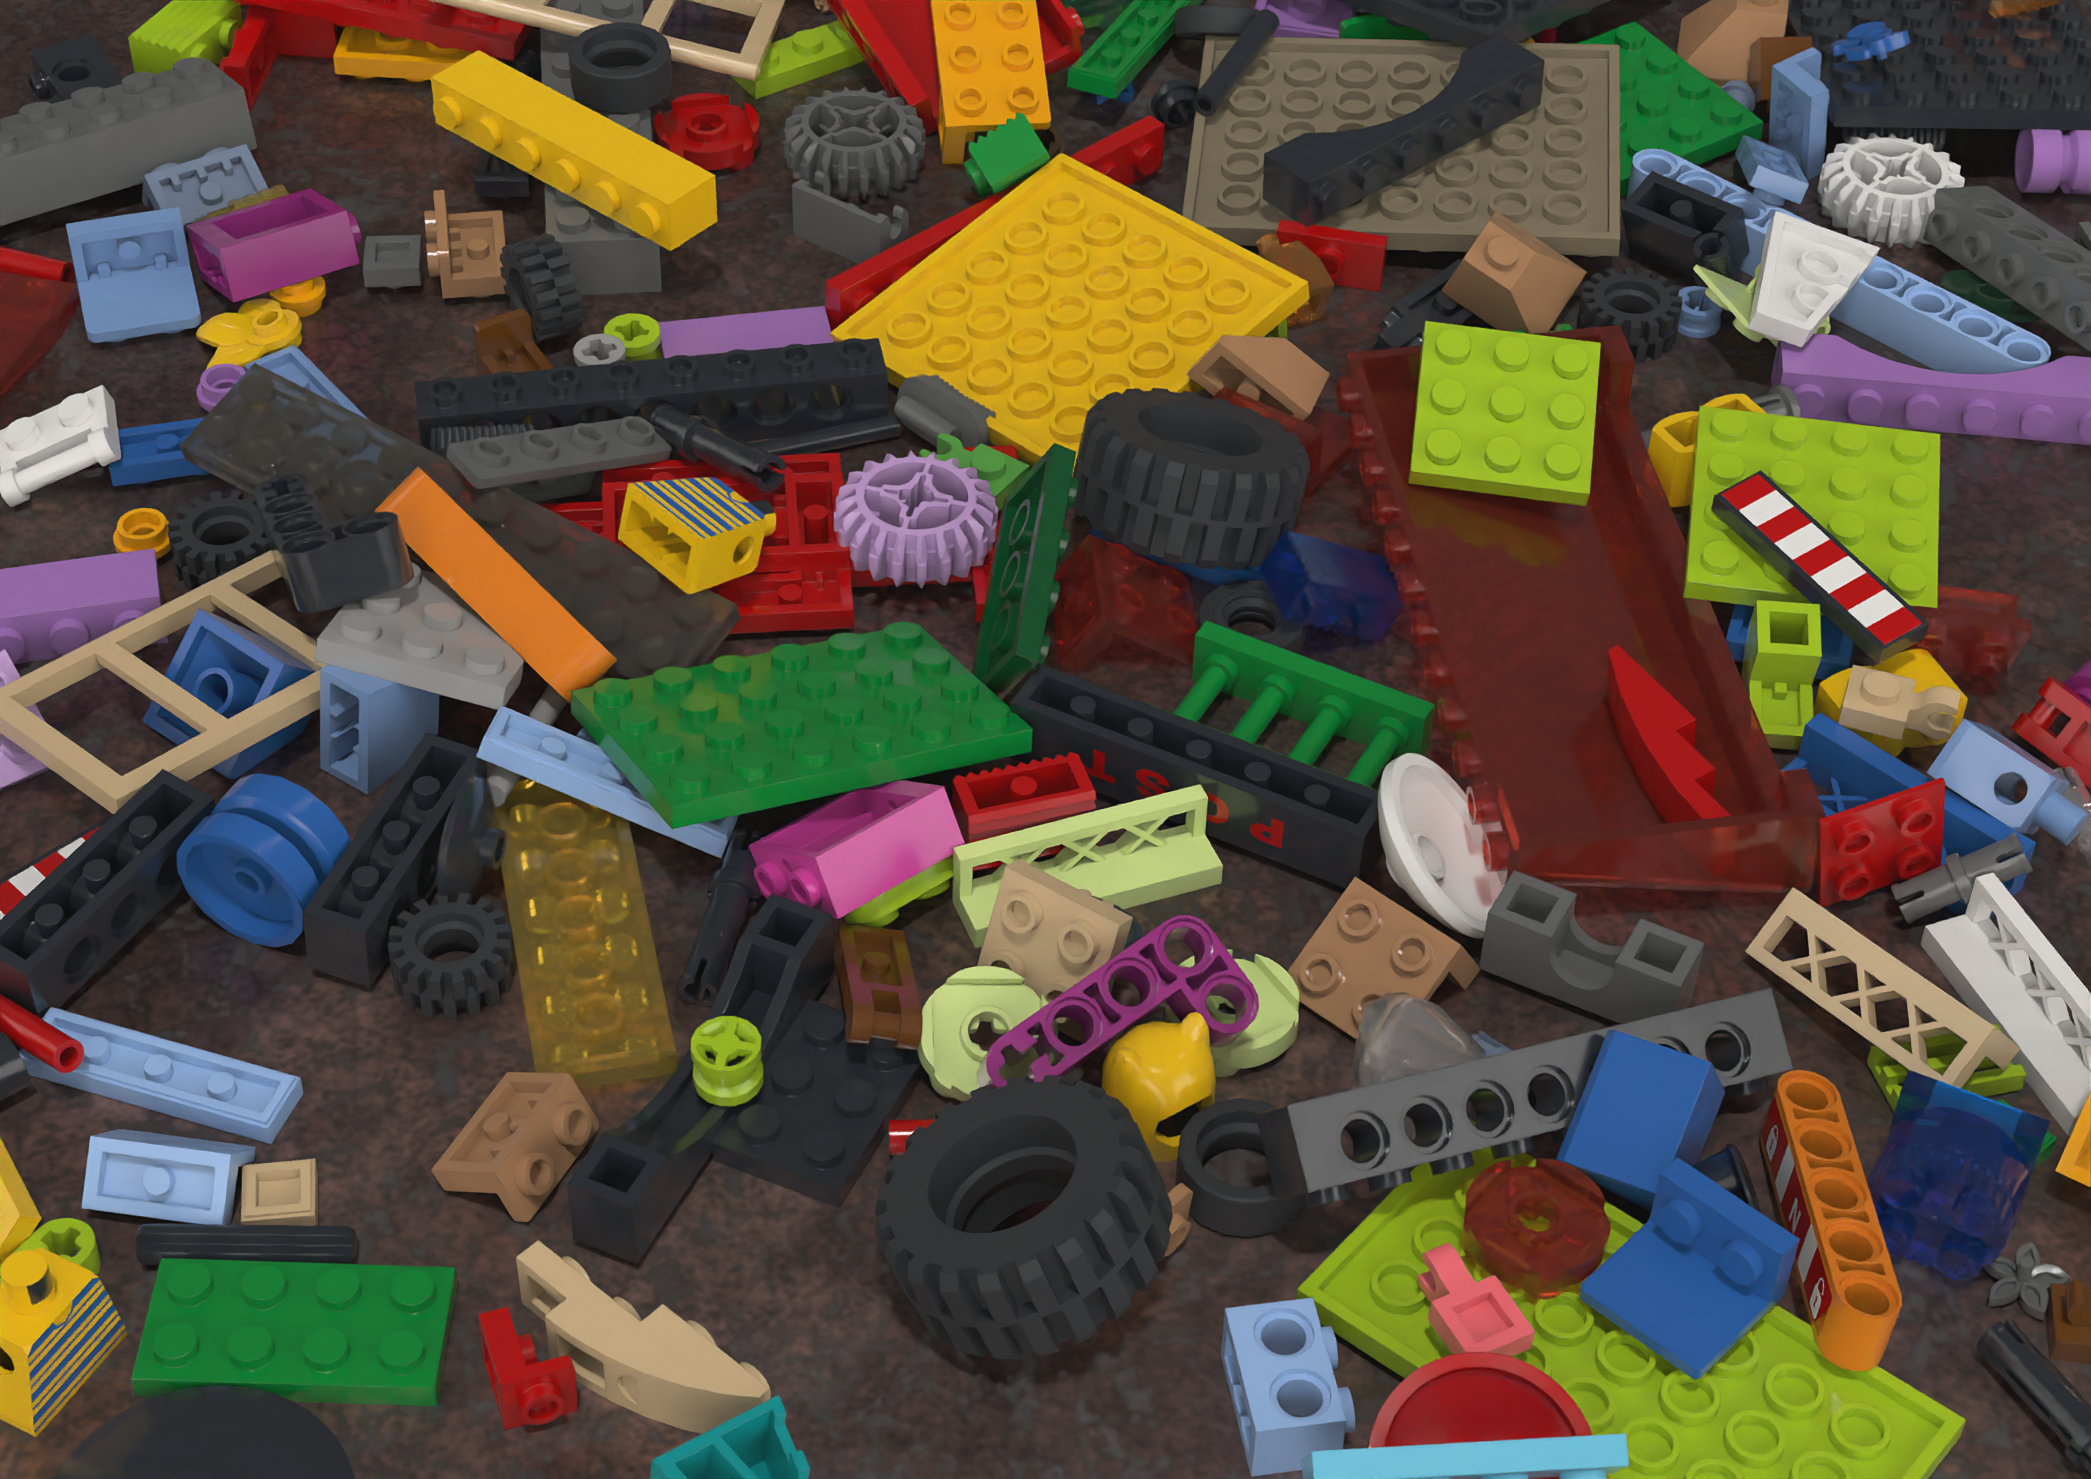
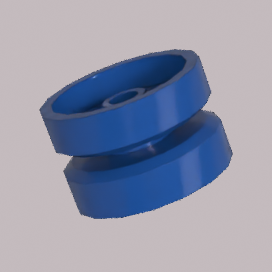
M256 773L239 778L219 801L211 815L205 817L177 850V871L187 893L207 916L226 931L250 943L276 948L294 943L304 931L303 911L347 849L351 840L346 828L330 808L308 790L279 776Z

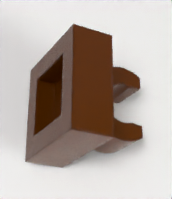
M2076 1279L2069 1282L2068 1285L2050 1283L2047 1291L2049 1298L2045 1313L2049 1359L2091 1364V1287H2083V1280Z

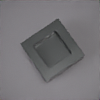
M421 235L366 236L363 260L365 287L397 289L405 286H421L423 265Z

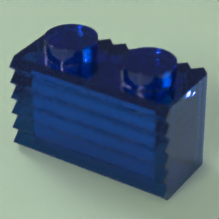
M1286 531L1282 534L1259 568L1285 622L1293 619L1295 624L1303 622L1305 627L1312 624L1317 629L1322 626L1324 631L1332 629L1334 634L1342 632L1343 636L1351 634L1353 639L1361 636L1363 641L1371 639L1372 643L1381 641L1407 604L1408 596L1402 595L1403 588L1398 587L1399 580L1394 579L1395 572L1390 571V564L1385 563V556L1291 531Z

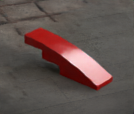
M1619 645L1608 649L1606 695L1619 740L1642 788L1671 831L1710 875L1732 864L1735 819L1714 799L1716 769L1695 749L1696 718Z

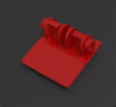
M1943 777L1818 819V840L1810 842V849L1800 853L1802 866L1809 877L1817 875L1818 905L1825 907L1843 900H1855L1864 896L1869 891L1904 879L1909 880L1941 866L1946 783Z

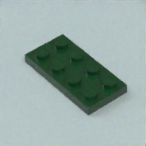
M1056 443L1048 449L1004 499L971 671L974 676L1001 700L1005 696L1012 697L1017 691L1021 680L1031 670L1036 671L1040 664L1044 663L1050 647V636L1045 634L1044 630L1046 619L1052 612L1060 591V584L1054 581L1056 564L1061 560L1069 540V531L1063 528L1065 513L1071 507L1078 489V479L1072 477L1076 451Z

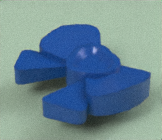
M1878 21L1858 25L1846 34L1847 40H1837L1831 45L1833 56L1846 53L1847 61L1866 60L1876 55L1877 60H1883L1887 58L1886 53L1906 46L1910 43L1908 30L1893 32L1892 29L1886 27L1884 22Z

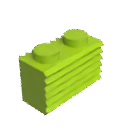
M172 0L128 37L134 73H161L173 69V64L177 61L192 57L208 59L214 65H220L221 59L227 57V53L229 54L233 47L235 31L241 29L244 24L240 4L235 3L233 0Z

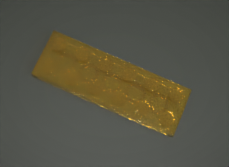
M531 779L517 781L505 802L501 806L496 807V828L505 830L507 834L506 850L500 867L535 1073H570L578 1088L673 1074L677 1069V1054L629 821Z

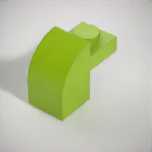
M1756 600L1746 637L1741 680V707H1745L1746 746L1799 750L1805 724L1814 718L1812 684L1822 657L1820 604Z

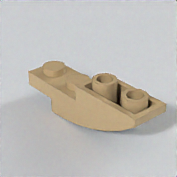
M539 1240L516 1257L522 1304L545 1321L549 1358L552 1359L564 1355L570 1356L575 1368L576 1381L611 1402L647 1418L683 1430L703 1434L770 1399V1387L763 1375L751 1364L746 1362L738 1364L719 1349L708 1331L699 1323L693 1320L685 1322L664 1304L642 1321L636 1310L626 1300L620 1297L612 1299L595 1286L577 1261L568 1256L560 1258Z

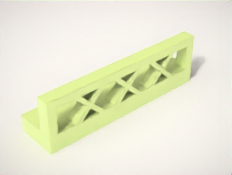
M1201 784L953 847V904L974 947H983L1005 866L1019 859L1077 889L1089 890L1091 896L1110 901L1122 909L1221 884L1223 864L1205 835L1208 796ZM1186 812V824L1161 831L1157 830L1169 816ZM1122 828L1127 830L1115 843L1103 846L1095 845L1108 832ZM1060 844L1066 846L1053 859L1041 862L1034 861L1046 848ZM998 860L1004 862L993 874L972 879L973 867Z

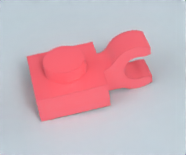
M1450 1243L1423 1253L1422 1259L1430 1271L1418 1275L1417 1281L1421 1290L1431 1302L1427 1319L1451 1354L1490 1352L1512 1357L1531 1348L1535 1330L1495 1275L1475 1282L1467 1271L1460 1255Z

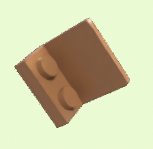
M1354 877L1287 972L1297 985L1299 1002L1380 1057L1386 1058L1392 1053L1445 978L1466 991L1481 969L1461 944L1357 877Z

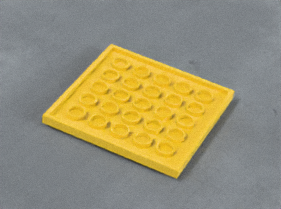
M1060 153L830 332V336L834 342H841L851 338H879L888 373V382L898 388L906 379L920 374L928 376L938 375L939 378L954 386L965 397L973 399L975 402H979L980 405H984L985 408L994 411L996 417L989 416L986 419L989 442L996 446L1012 445L1016 447L1017 458L1033 467L1054 443L1076 451V463L1087 412L1100 399L1113 392L1122 394L1126 389L1139 388L1142 391L1162 388L1177 393H1182L1183 391L1198 393L1203 387L1189 377L1187 372L1222 335L1265 337L1310 299L1308 281L1077 160Z

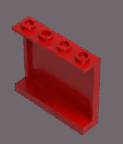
M826 0L828 6L889 97H902L905 105L916 108L917 117L923 121L925 136L937 131L940 83L930 0ZM1036 0L1046 77L1074 64L1082 56L1080 37L1085 34L1082 21L1073 7L1065 8L1060 0Z

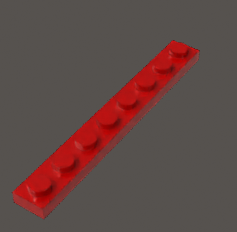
M1149 115L1069 157L1127 187L1162 169L1164 124ZM1028 178L825 281L826 314L830 329L833 331Z

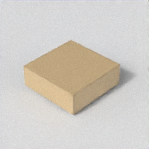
M304 1159L242 1165L241 1224L318 1226V1171L316 1160Z

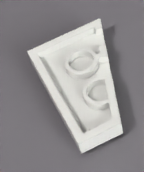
M1775 211L1767 227L1748 329L1762 333L1772 340L1784 341L1802 348L1872 265L1880 248Z

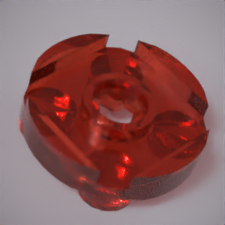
M1536 1158L1535 1167L1520 1166L1512 1168L1513 1159L1498 1162L1481 1172L1468 1189L1463 1211L1461 1247L1467 1256L1474 1259L1487 1273L1495 1275L1498 1280L1523 1288L1529 1296L1536 1299L1548 1300L1556 1298L1563 1292L1564 1287L1575 1285L1589 1277L1604 1259L1610 1237V1220L1608 1221L1604 1211L1605 1198L1599 1187L1587 1175L1563 1162L1553 1159ZM1539 1216L1549 1220L1548 1230H1531L1523 1225L1520 1218L1522 1217L1533 1222Z

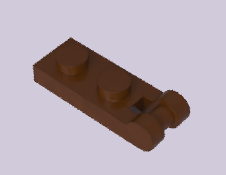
M838 923L833 948L846 1014V1043L868 1045L871 1038L893 1041L894 1048L917 1050L922 1033L923 1016L904 931Z

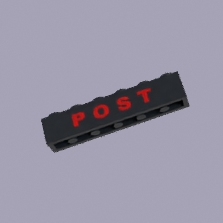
M1040 664L1011 701L1010 712L1017 714L1033 729L1032 752L1009 756V758L1029 765L1032 759L1042 762L1045 757L1054 760L1057 754L1067 757L1070 752L1079 755L1095 791L1125 803L1201 784L1208 796L1205 834L1346 889L1354 877L1365 882L1384 853L1379 830L1378 791L1043 664ZM1186 812L1169 816L1167 819L1184 825L1186 824Z

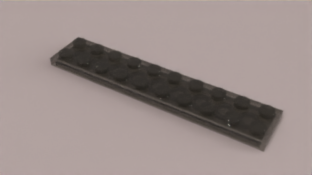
M256 363L247 370L179 446L186 461L252 495L253 489L265 480L285 474H304L307 476L331 525L375 513L374 510L417 467H420L617 659L603 675L606 678L628 680L653 675L655 671L664 667L690 668L704 665L741 619L736 603L708 589L693 594H686L638 554L502 486L484 489L475 488L450 460ZM406 543L411 562L418 565L421 570L437 574Z

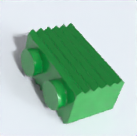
M1016 112L1015 120L1007 118L1006 125L998 124L996 131L988 130L987 137L979 136L978 143L970 141L968 147L970 159L965 161L963 165L972 185L979 196L983 198L988 194L993 196L1032 176L1050 162V156L1026 116Z

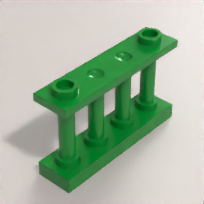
M1205 621L1196 633L1192 681L1196 683L1173 714L1198 723L1221 691L1252 703L1231 734H1228L1233 737L1255 744L1276 713L1309 724L1306 731L1286 757L1310 766L1314 764L1334 734L1363 744L1367 748L1345 779L1371 788L1391 756L1400 757L1406 753H1415L1425 757L1429 751L1435 704L1209 621Z

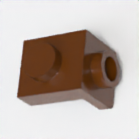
M520 308L474 324L473 333L477 369L482 376L504 371L515 373L554 368L532 340L531 319L525 309Z

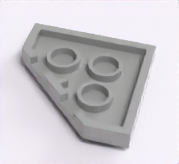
M412 562L414 578L409 583L392 591L343 605L317 638L316 662L496 710L500 706L505 707L521 683L524 660L438 574L421 570L418 565Z

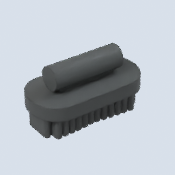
M920 374L906 379L901 384L897 395V403L894 407V414L901 418L904 425L936 447L937 436L941 433L958 438L963 447H977L981 443L986 446H994L993 443L989 442L986 421L989 416L996 417L994 411L985 408L984 405H980L979 402H975L973 399L965 397L964 394L960 393L954 386L949 385L944 379L939 378L938 375L928 376Z

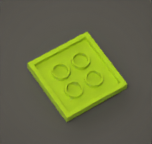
M1425 321L1408 483L1586 506L1590 495L1601 343Z

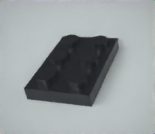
M808 999L764 1064L763 1085L758 1094L748 1102L735 1107L713 1140V1161L841 1208L888 1133L889 1120L897 1119L926 1073L919 1059L918 1051L894 1048L893 1041L871 1038L868 1045L846 1043L845 1011Z

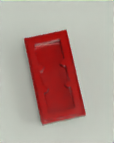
M1280 219L1276 230L1274 264L1306 281L1380 292L1384 279L1388 236L1319 225L1305 227L1299 222Z

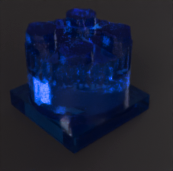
M1909 1070L1901 1088L1889 1133L1867 1183L1889 1255L1902 1254L1907 1260L1916 1261L1924 1267L1931 1266L1953 1280L1958 1281L1977 1277L1982 1265H1990L1994 1258L2000 1256L2011 1230L2015 1227L2050 1121Z

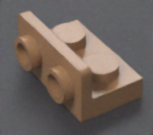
M507 1072L431 1171L444 1191L497 1193L514 1221L529 1222L599 1128V1121L570 1073Z

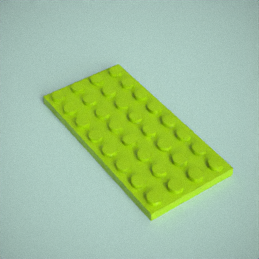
M1469 1119L1471 1124L1475 1127L1476 1122ZM1486 1147L1471 1151L1474 1166L1433 1176L1429 1162L1417 1165L1410 1172L1412 1181L1398 1185L1297 1289L1296 1299L1313 1297L1320 1324L1331 1326L1334 1333L1403 1378H1406L1423 1365L1452 1355L1427 1319L1431 1302L1425 1296L1417 1281L1418 1275L1430 1271L1422 1259L1423 1253L1450 1243L1460 1255L1467 1271L1475 1282L1492 1275L1498 1278L1535 1330L1531 1348L1512 1357L1540 1369L1562 1386L1582 1411L1592 1435L1626 1434L1629 1466L1613 1474H1606L1607 1479H1928L1958 1441L1966 1419L1879 1366L1868 1371H1852L1831 1363L1821 1354L1815 1341L1812 1326L1776 1304L1700 1379L1691 1378L1586 1304L1579 1297L1581 1284L1644 1224L1527 1153L1493 1160L1491 1148Z

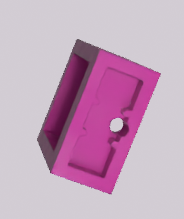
M898 780L847 791L749 845V848L757 866L754 868V878L758 883L759 890L766 899L772 893L832 914L833 918L839 919L954 853L953 847L964 845L965 842L944 786Z

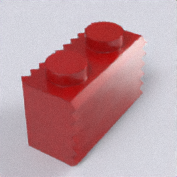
M1070 752L1067 757L1057 754L1054 760L1047 757L1042 762L1032 759L1029 765L1020 762L1017 767H1013L1007 764L1004 770L995 767L990 773L982 769L979 775L969 772L966 778L956 775L953 779L952 810L965 844L1086 814L1096 809L1095 789L1079 755ZM1060 844L1046 848L1038 857H1055L1066 846ZM998 860L975 866L973 871L981 869L997 870L1004 862Z

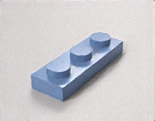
M1743 135L1735 155L1748 184L1755 188L1753 195L1778 206H1783L1786 199L1801 204L1809 183L1793 154Z

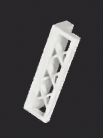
M1989 873L1976 877L1966 913L1925 926L1920 945L1968 1007L1990 1024H1998L2003 1034L2020 1047V1050L2013 1058V1065H2022L2027 1073L2025 1081L2069 1136L2073 1132L2091 1091V993L1996 875ZM1991 911L1997 917L2000 931L1990 920ZM2029 957L2034 963L2037 977L2032 972ZM2067 1005L2072 1011L2075 1025L2070 1020Z

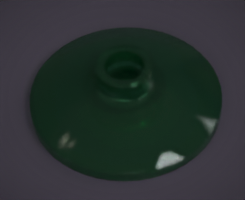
M1970 270L1951 271L1944 274L1941 278L1940 288L2010 323L2018 324L2042 320V318Z

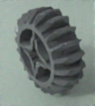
M844 87L842 92L837 93L824 90L821 98L814 96L806 97L805 105L793 107L792 116L786 118V127L783 130V155L786 158V166L791 169L793 179L808 181L811 188L815 189V172L824 173L830 179L831 194H840L842 200H845L849 195L860 196L865 200L868 194L874 193L884 197L888 188L895 190L903 189L905 181L916 179L917 169L922 168L923 159L925 158V129L923 128L922 119L917 117L916 108L905 105L902 97L888 98L885 90L871 93L867 91L866 87L860 91H850Z

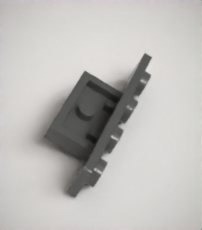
M627 416L616 420L579 423L574 426L530 430L526 433L491 438L481 437L476 440L450 443L446 456L475 488L481 489L479 495L492 509L502 506L589 494L596 471L668 460L672 447L655 432L652 424L644 418Z

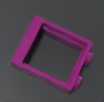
M311 188L186 225L199 277L232 302L360 263L356 245L361 243V233L354 215Z

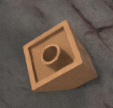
M1710 0L1681 19L1676 54L1719 87L1732 80H1740L1750 86V45L1760 37H1784L1789 0Z
M1495 211L1441 292L1497 330L1510 332L1513 330H1523L1526 334L1540 333L1550 330L1587 272L1498 211Z

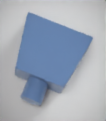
M326 665L321 668L320 769L367 795L372 793L403 767L425 733L437 736L439 696L441 695L332 665Z
M1963 719L1927 771L1935 779L1943 777L1946 786L2019 833L2034 835L2041 828L2065 845H2068L2077 836L2089 817L2087 811L2063 796L2070 781L1991 727L1967 719ZM2021 780H2024L2028 787L2027 794L2021 802L2015 800L2014 790L2016 785Z

